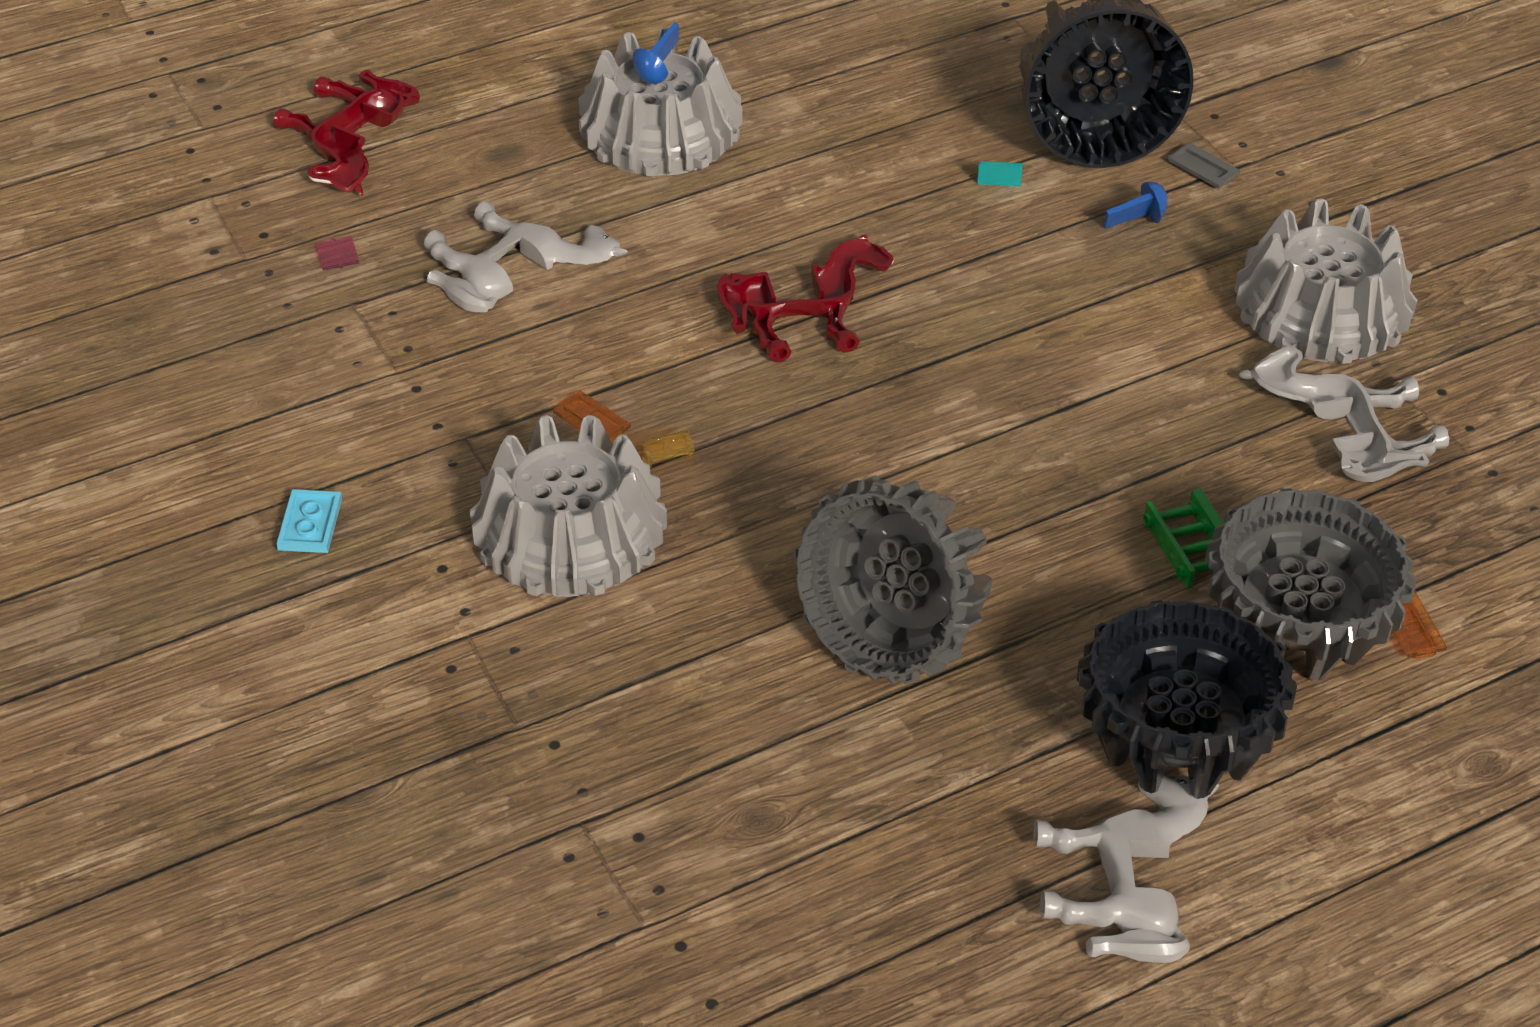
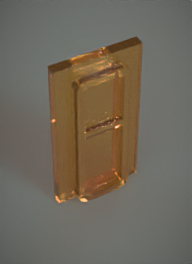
M581 390L553 409L554 414L579 431L584 417L587 415L597 417L601 421L610 441H613L631 428L629 422Z
M1414 590L1411 603L1402 604L1406 610L1402 627L1399 631H1393L1407 658L1421 659L1435 656L1437 652L1446 651L1447 645Z

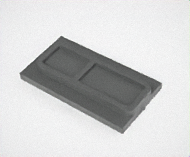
M1190 142L1168 157V161L1218 189L1238 176L1241 171Z

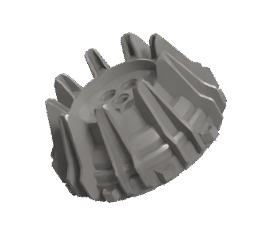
M662 27L659 30L658 41L669 27ZM631 32L625 33L620 38L614 57L609 50L602 51L590 83L584 87V93L579 96V114L582 116L579 119L581 138L587 141V147L597 154L599 161L602 163L607 162L618 169L635 174L639 173L653 177L660 175L670 176L708 167L710 162H714L727 149L732 147L733 142H738L740 137V129L738 128L742 125L741 95L732 89L718 57L712 56L706 41L702 37L697 36L692 39L686 57L678 54L676 45L663 61L667 68L668 76L663 82L657 85L648 84L639 77L633 64V52L636 49H640L636 36Z
M1324 199L1313 201L1298 225L1295 214L1291 210L1286 209L1283 211L1265 236L1259 240L1258 245L1248 249L1245 267L1237 272L1234 291L1237 293L1236 304L1242 309L1241 320L1245 324H1250L1252 329L1265 341L1280 349L1283 347L1296 348L1302 352L1304 359L1321 362H1341L1342 364L1370 357L1380 351H1385L1388 346H1397L1400 343L1401 333L1409 330L1418 301L1410 291L1413 274L1406 269L1400 236L1396 227L1388 225L1374 241L1371 232L1370 210L1362 204L1354 208L1346 227L1329 225L1328 202Z
M545 415L536 421L531 444L528 445V455L518 438L514 435L506 436L499 447L489 474L480 479L482 496L479 502L470 509L474 545L483 549L480 552V556L485 566H493L495 574L502 575L513 585L526 588L527 594L534 596L550 594L560 597H572L582 594H593L595 596L604 594L607 588L621 584L634 574L639 573L643 565H651L655 560L654 549L663 544V530L667 529V509L664 503L657 502L661 496L660 478L650 474V465L642 461L627 435H619L615 439L614 444H612L601 421L595 416L587 415L582 420L578 442H560L553 418Z

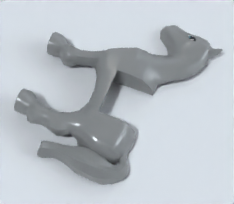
M489 201L479 203L475 209L474 216L477 221L483 223L485 230L505 234L490 249L476 256L455 251L447 245L445 235L438 230L428 233L424 241L425 248L434 259L441 261L449 270L460 272L463 279L453 278L438 270H433L429 272L427 282L441 287L454 303L471 312H488V309H492L498 299L514 291L508 274L496 261L518 244H520L521 254L546 270L551 269L555 262L584 265L598 264L608 261L612 256L619 257L628 253L627 250L620 248V243L615 238L609 236L600 226L589 225L584 231L582 244L577 245L563 240L550 227L527 222L517 223L503 219L496 214L494 205Z
M1283 347L1270 353L1259 361L1251 371L1247 369L1239 373L1240 378L1247 380L1255 379L1260 386L1277 396L1308 404L1315 414L1322 419L1346 417L1355 435L1333 438V446L1341 459L1342 471L1349 478L1358 482H1375L1409 466L1425 468L1429 464L1428 457H1431L1436 449H1446L1449 445L1448 431L1443 425L1433 426L1426 435L1418 439L1396 441L1388 435L1379 423L1373 407L1395 409L1401 408L1405 401L1417 400L1419 397V386L1415 377L1404 378L1396 387L1378 390L1364 387L1358 380L1345 374L1309 375L1296 373V368L1301 363L1303 355L1300 350L1293 347Z
M1164 775L1158 791L1152 794L1144 791L1138 782L1141 793L1153 800L1161 810L1154 812L1138 809L1112 815L1102 822L1082 830L1054 828L1046 820L1036 819L1033 828L1035 848L1052 847L1060 854H1068L1083 847H1097L1111 895L1103 900L1076 902L1061 897L1055 890H1042L1040 898L1042 919H1059L1066 925L1077 923L1094 927H1106L1115 923L1122 934L1096 936L1087 940L1086 952L1090 957L1116 954L1137 961L1172 963L1181 959L1189 952L1190 943L1178 928L1179 914L1176 899L1171 893L1163 889L1135 887L1132 857L1169 858L1171 843L1200 826L1207 814V799L1218 789L1219 783L1210 795L1197 799L1191 794L1188 777Z

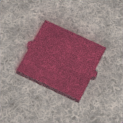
M352 236L339 239L332 238L329 241L315 243L323 271L334 268L342 269L344 266L359 264Z

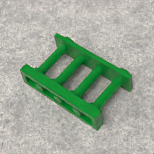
M1201 488L1192 490L1188 504L1158 512L1151 501L1146 502L1145 513H1143L1144 525L1147 528L1149 527L1173 565L1178 579L1183 581L1187 589L1192 588L1195 574L1211 569L1208 568V564L1205 561L1191 564L1186 555L1207 550L1209 541L1213 539L1215 527L1224 524ZM1191 514L1197 520L1195 523L1169 529L1164 522L1165 520ZM1200 531L1208 537L1207 540L1179 546L1175 539Z

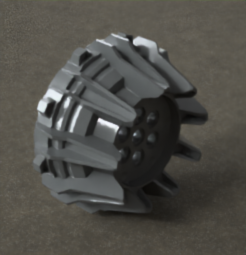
M874 475L860 481L856 480L842 485L839 497L831 493L819 500L820 507L811 511L812 520L810 524L801 530L803 542L802 545L794 548L793 558L797 561L798 571L795 573L797 576L799 598L804 605L802 616L806 624L811 625L815 629L820 641L833 653L834 657L841 658V661L845 663V669L853 674L862 670L872 680L886 677L892 684L901 680L904 684L914 682L920 679V671L932 676L944 670L950 662L962 656L961 646L964 643V638L969 628L982 622L980 611L992 587L993 580L988 575H973V573L968 571L966 557L979 552L987 543L984 532L980 528H968V526L952 532L945 523V520L956 507L955 500L938 494L935 491L931 492L920 489L917 481H912L898 487Z
M1282 488L1279 493H1269L1250 502H1244L1239 509L1231 507L1225 513V523L1215 527L1213 539L1208 543L1205 558L1208 568L1214 572V576L1211 577L1208 596L1217 601L1218 607L1231 609L1236 615L1253 622L1264 633L1269 635L1274 642H1280L1285 649L1305 651L1306 673L1310 680H1320L1326 677L1342 659L1347 664L1355 665L1375 644L1387 643L1391 632L1401 629L1406 614L1402 604L1411 603L1416 584V577L1411 573L1414 564L1413 560L1405 553L1407 542L1403 536H1397L1392 531V528L1387 526L1380 517L1369 509L1366 510L1361 507L1358 501L1351 498H1340L1334 496V494L1320 491L1292 490L1291 488Z

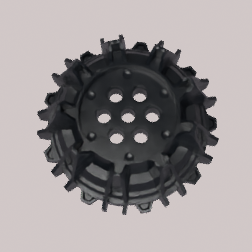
M1151 601L1150 605L1131 609L1119 615V617L1113 618L1108 624L1100 623L1095 628V639L1084 646V656L1079 659L1077 672L1079 686L1086 690L1083 694L1081 714L1092 721V731L1097 734L1105 755L1112 766L1119 767L1127 757L1133 761L1140 787L1151 794L1157 792L1167 766L1188 768L1191 794L1197 799L1205 798L1211 794L1226 771H1229L1233 780L1241 781L1262 754L1272 751L1273 742L1285 737L1288 717L1284 711L1292 710L1297 689V683L1292 680L1293 666L1284 660L1286 649L1280 642H1274L1269 635L1264 633L1253 622L1236 615L1231 609L1189 601Z

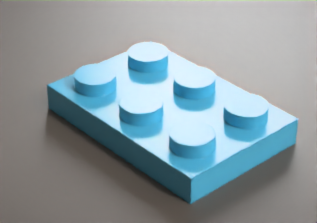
M292 489L277 540L278 550L328 553L342 502L341 492Z

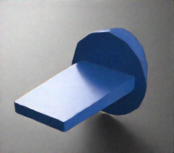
M674 22L650 51L640 48L633 52L635 71L644 82L657 85L667 78L668 71L663 61L679 41L678 23Z
M1144 182L1141 185V197L1106 211L1103 223L1104 228L1106 229L1148 215L1153 222L1159 223L1167 209V192L1157 182Z

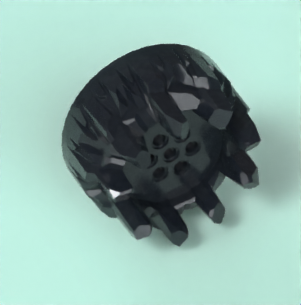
M1087 0L1080 7L1074 8L1071 6L1065 11L1057 1L1047 3L1046 15L1048 21L1046 30L1038 34L1034 42L1027 43L1021 49L1019 65L1023 77L1021 91L1030 124L1043 145L1063 160L1091 168L1124 165L1148 155L1161 146L1180 125L1189 107L1193 91L1191 58L1172 26L1154 6L1144 4L1141 0ZM1094 52H1099L1097 56L1091 57ZM1120 54L1118 58L1112 59L1114 55ZM1084 68L1082 72L1076 73L1078 69ZM1105 70L1102 75H1097L1098 72ZM1121 73H1125L1123 77L1117 78ZM1085 87H1090L1089 90L1082 91ZM1111 89L1108 93L1103 94L1105 90Z

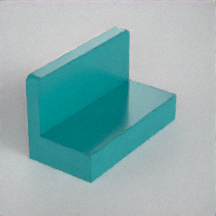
M980 161L978 164L977 184L1021 187L1023 165L1022 163Z

